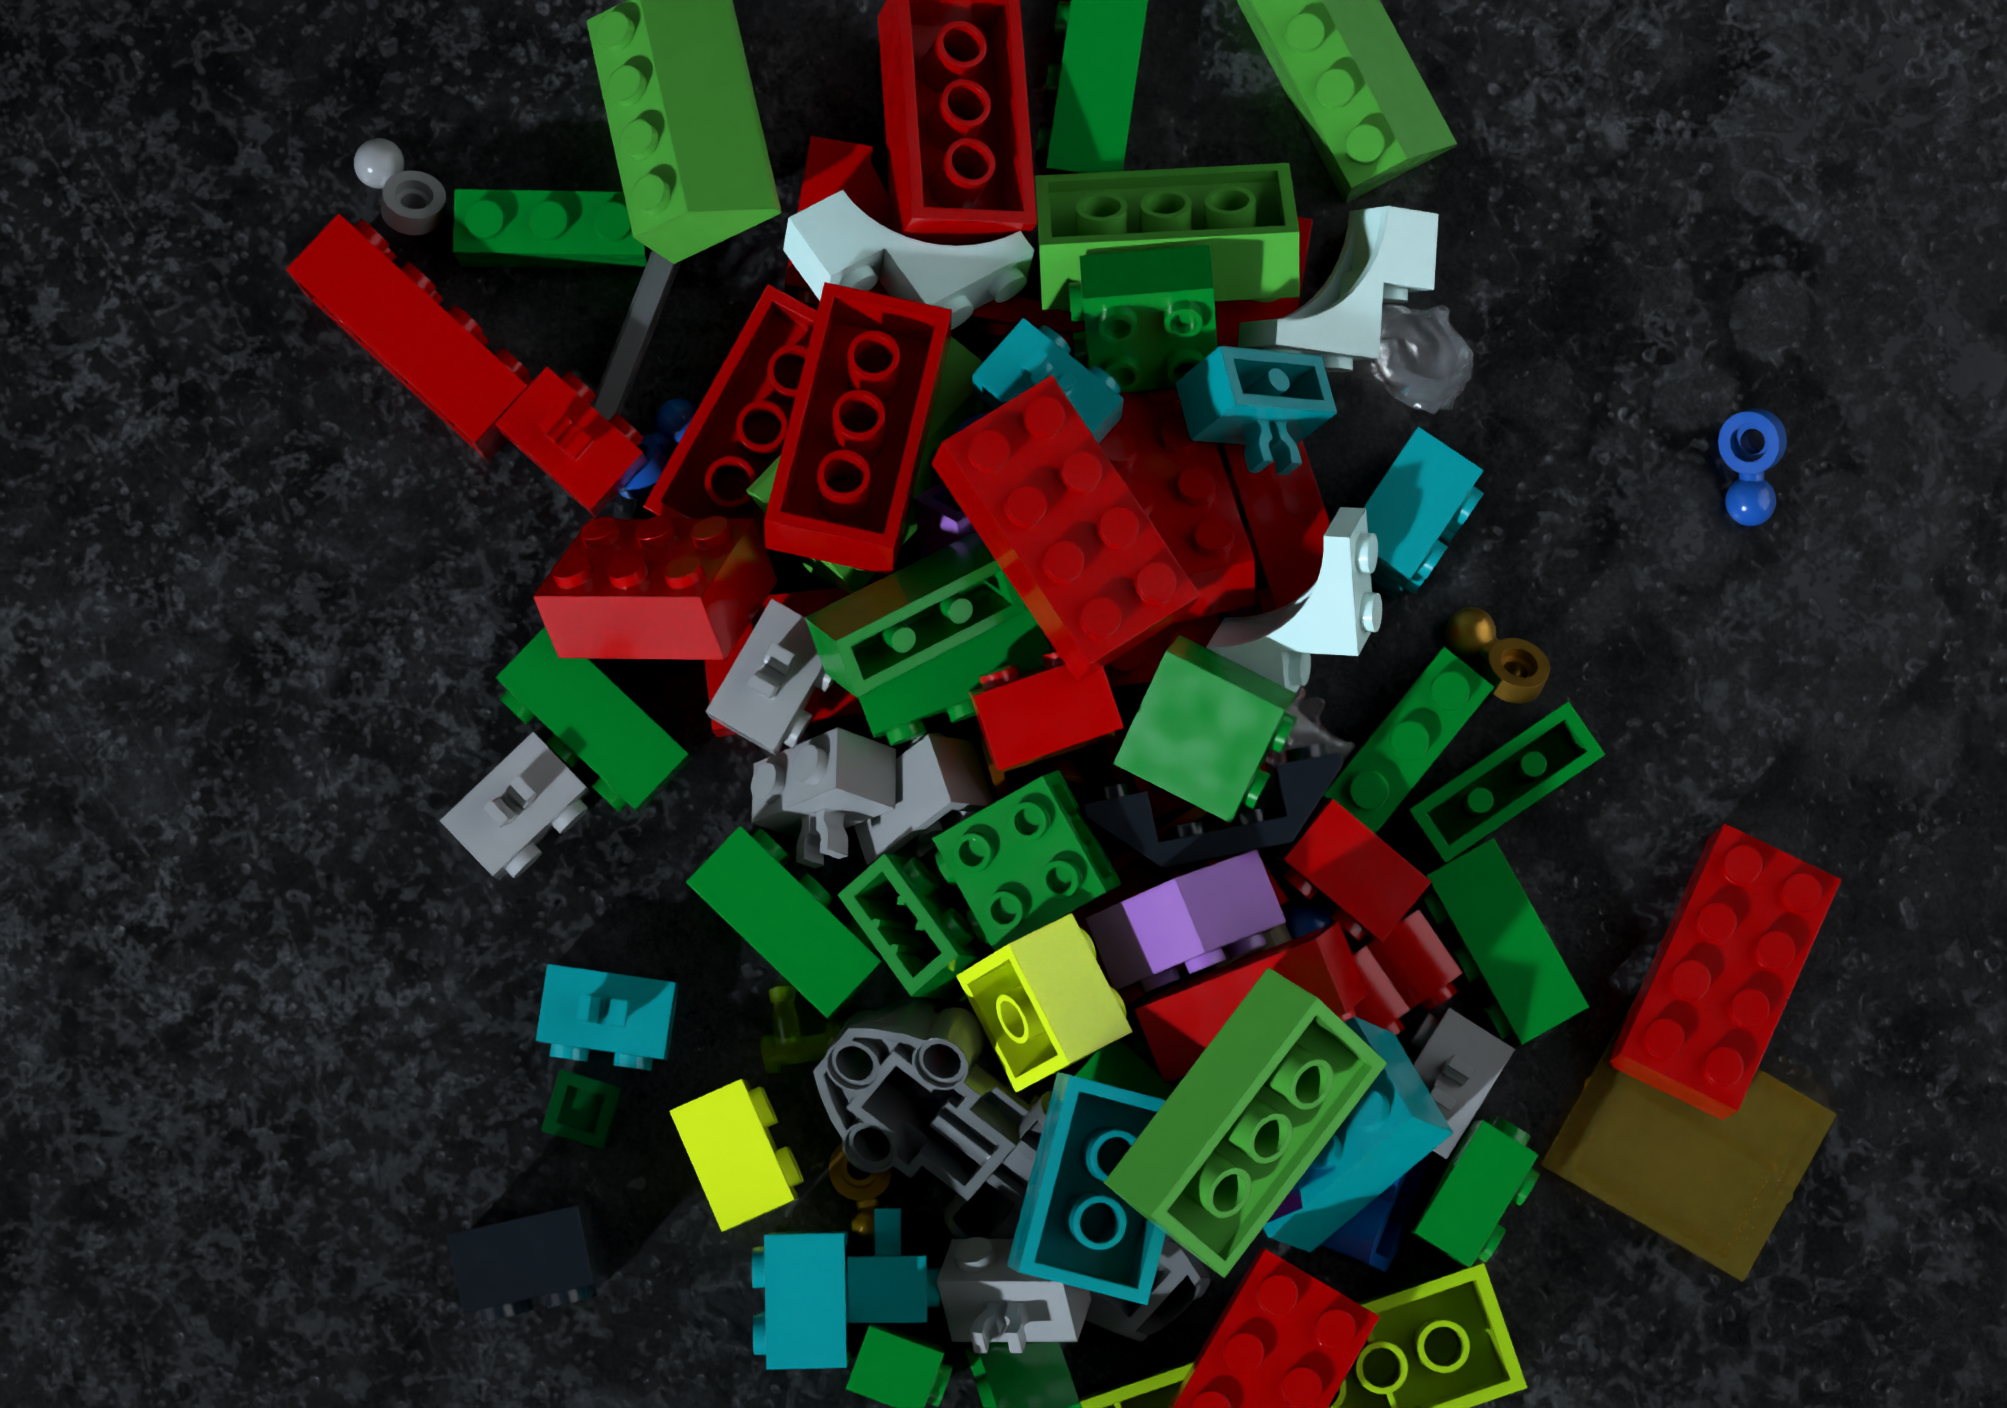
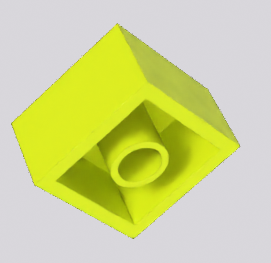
M1072 913L1007 944L956 975L1015 1092L1074 1064L1133 1032L1126 1019V1007L1121 996L1114 988L1109 986L1096 961V950L1092 939L1085 930L1078 926Z
M740 1079L670 1110V1114L722 1232L799 1199L794 1186L805 1181L791 1148L785 1146L778 1150L768 1127L779 1123L764 1087L761 1088L759 1086L751 1089L747 1080Z

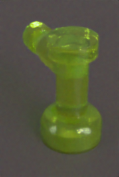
M780 986L769 989L770 1003L773 1004L774 1034L761 1036V1051L766 1074L780 1072V1066L823 1059L849 1019V1016L831 1020L826 1026L825 1033L800 1036L799 1020L793 1003L796 1000L794 986Z

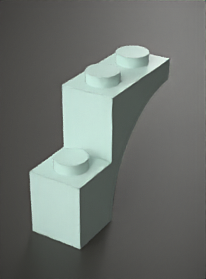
M843 190L788 217L783 251L819 301L824 282L870 291L879 280L887 293L892 297L952 309L951 330L964 323L972 315L973 311L992 300L1001 303L1018 294L1027 283L1034 249L1021 231L992 242L962 246L939 245L906 237L873 220L856 206Z
M1392 206L1349 211L1348 228L1339 259L1321 289L1305 305L1280 319L1239 323L1238 348L1321 355L1325 370L1328 372L1353 371V361L1379 359L1382 303H1407L1409 292L1434 290L1439 214Z
M1340 507L1323 536L1324 552L1322 567L1318 580L1310 589L1289 604L1267 613L1247 617H1224L1206 648L1295 693L1300 685L1305 686L1308 682L1311 668L1310 653L1359 656L1371 632L1379 630L1382 619L1380 593L1372 592L1371 573L1374 572L1377 564L1378 541L1376 534L1368 533L1366 508Z

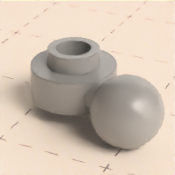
M374 138L364 142L358 148L354 157L355 172L358 178L367 186L376 189L383 188L381 215L388 226L403 234L423 235L435 230L441 224L444 217L446 192L443 185L436 178L420 171H403V154L399 147L390 140Z

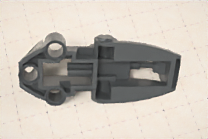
M905 994L876 1011L863 1010L853 1014L830 1046L826 1056L813 1070L818 1092L829 1118L842 1137V1149L846 1158L854 1167L869 1173L885 1172L894 1166L909 1178H912L924 1169H927L958 1193L944 1210L946 1226L957 1239L973 1237L1014 1239L1052 1091H1047L1041 1096L1036 1090H1032L1021 1099L980 1068L975 1062L986 1044L987 1035L977 1016L966 1009L956 1007L943 1009L941 1012L935 1013L934 1011L941 999L912 997L910 994ZM942 1044L953 1048L956 1053L949 1051ZM895 1066H898L930 1092L934 1089H954L963 1097L961 1101H958L951 1096L944 1102L938 1113L932 1116L885 1080V1078ZM1166 1234L1148 1305L1090 1291L1092 1300L1085 1320L1111 1332L1139 1342H1145L1174 1324L1200 1300L1210 1285L1207 1265Z

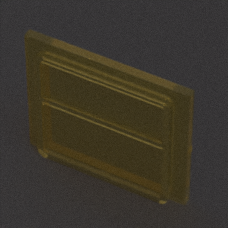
M1634 999L1592 1075L1585 1080L1584 1089L1543 1159L1541 1166L1744 1282L1784 1208L1793 1199L1794 1190L1837 1114L1757 1069L1739 1111L1724 1120H1720L1606 1065L1635 1001Z

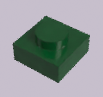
M560 1069L541 1131L605 1150L623 1088Z

